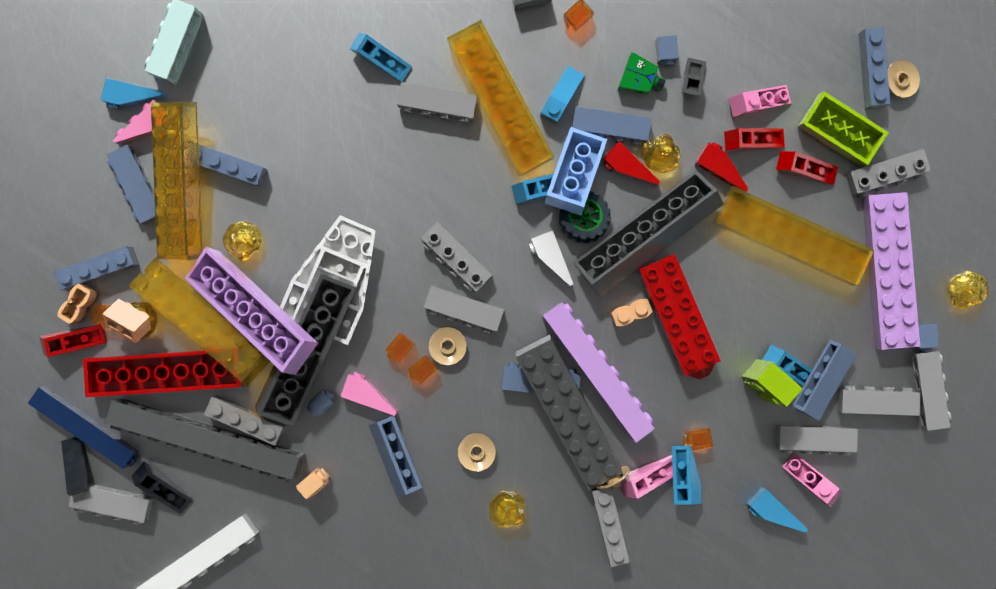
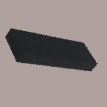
M77 437L61 441L67 494L72 496L89 491L83 441Z

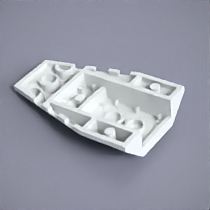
M340 215L325 234L322 241L316 246L313 253L292 278L280 308L293 320L295 319L317 268L353 281L357 289L334 337V340L349 345L364 310L376 230Z

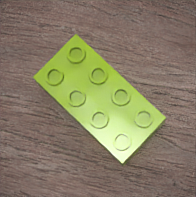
M825 91L817 95L797 126L861 168L869 165L889 133Z
M756 359L742 375L745 379L744 383L749 388L760 392L758 394L759 397L765 402L777 406L783 405L787 407L803 389L776 364L770 361Z

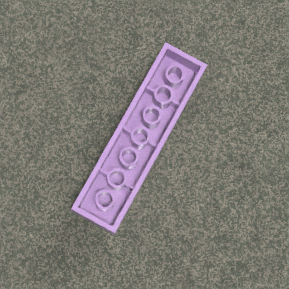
M907 192L862 197L875 349L920 347Z
M205 247L185 276V279L282 373L296 375L318 344L220 251Z
M560 302L542 317L632 440L638 442L655 429L652 426L655 422L648 413L641 411L643 406L635 396H630L631 389L624 381L620 382L617 378L620 374L612 365L609 367L606 363L609 359L602 350L598 351L595 348L597 343L593 337L584 333L585 326L579 319L575 320L571 314L574 311L568 303L564 305Z

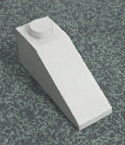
M553 231L532 238V243L529 244L532 254H536L537 258L568 286L574 285Z

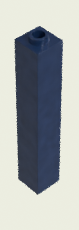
M38 387L29 400V405L120 468L132 467L138 459L136 457L139 452L137 449L47 387Z

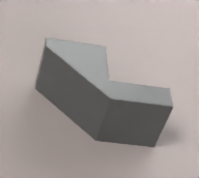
M687 58L681 93L701 96L706 61Z

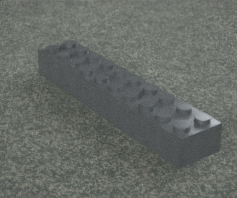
M124 398L111 401L105 424H109L111 429L118 431L125 429L134 436L142 434L148 436L147 439L150 441H165L167 446L174 448L178 446L185 447L187 452L196 453L198 451L204 453L203 456L206 458L215 459V457L222 459L223 463L231 465L238 463L241 464L240 467L243 469L252 470L254 468L260 470V474L266 476L274 474L278 476V479L287 482L298 476L305 454Z

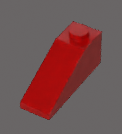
M737 128L724 132L725 151L785 148L784 128Z
M620 141L602 159L604 161L603 166L609 172L613 170L616 174L653 186H657L660 183Z
M715 142L706 144L695 165L739 192L746 193L749 188L726 152L722 150L723 147Z
M780 151L776 170L786 174L829 185H834L838 169L835 165L796 151Z
M102 324L39 336L43 354L46 357L106 343Z

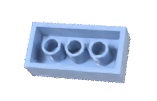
M570 127L546 195L545 204L582 215L607 139Z

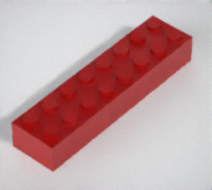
M243 348L83 359L85 397L245 386Z

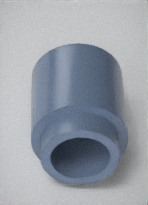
M321 389L308 402L309 405L306 408L314 417L318 418L335 403V396L328 389L326 391Z

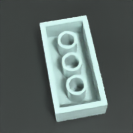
M172 0V3H169L167 6L165 21H162L159 26V36L153 41L151 56L145 61V71L157 79L176 86L204 15L195 6L179 0Z

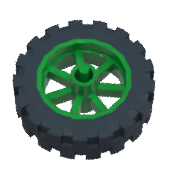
M590 191L582 215H571V212L560 209L559 225L562 227V232L566 233L569 239H574L578 243L597 241L599 237L605 234L611 220V210L607 207L608 203L606 200L603 201L601 195H596ZM588 206L594 208V211L590 212ZM598 214L599 219L596 220L590 216ZM571 219H579V222L575 225ZM588 221L596 224V226L590 228ZM585 224L586 229H581L579 226Z

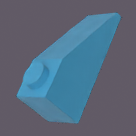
M359 33L349 48L364 60L400 82L404 80L412 67L367 34Z
M567 66L543 107L540 116L557 125L582 81L584 74Z
M106 78L101 101L106 103V107L118 109V106L125 108L149 101L152 102L153 100L165 99L167 94L159 90Z
M554 174L525 180L512 185L516 204L546 197Z
M773 345L769 347L762 359L776 364L802 387L812 371L811 368L795 357Z
M672 446L674 505L702 504L701 482L692 447Z
M764 487L747 502L751 507L749 511L756 518L760 516L764 520L805 533L808 531Z

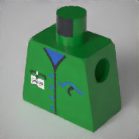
M631 52L618 90L648 95L651 87L662 90L666 79L656 76L659 68L657 65Z

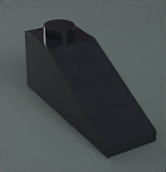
M145 461L132 474L134 486L179 514L193 500L164 474Z

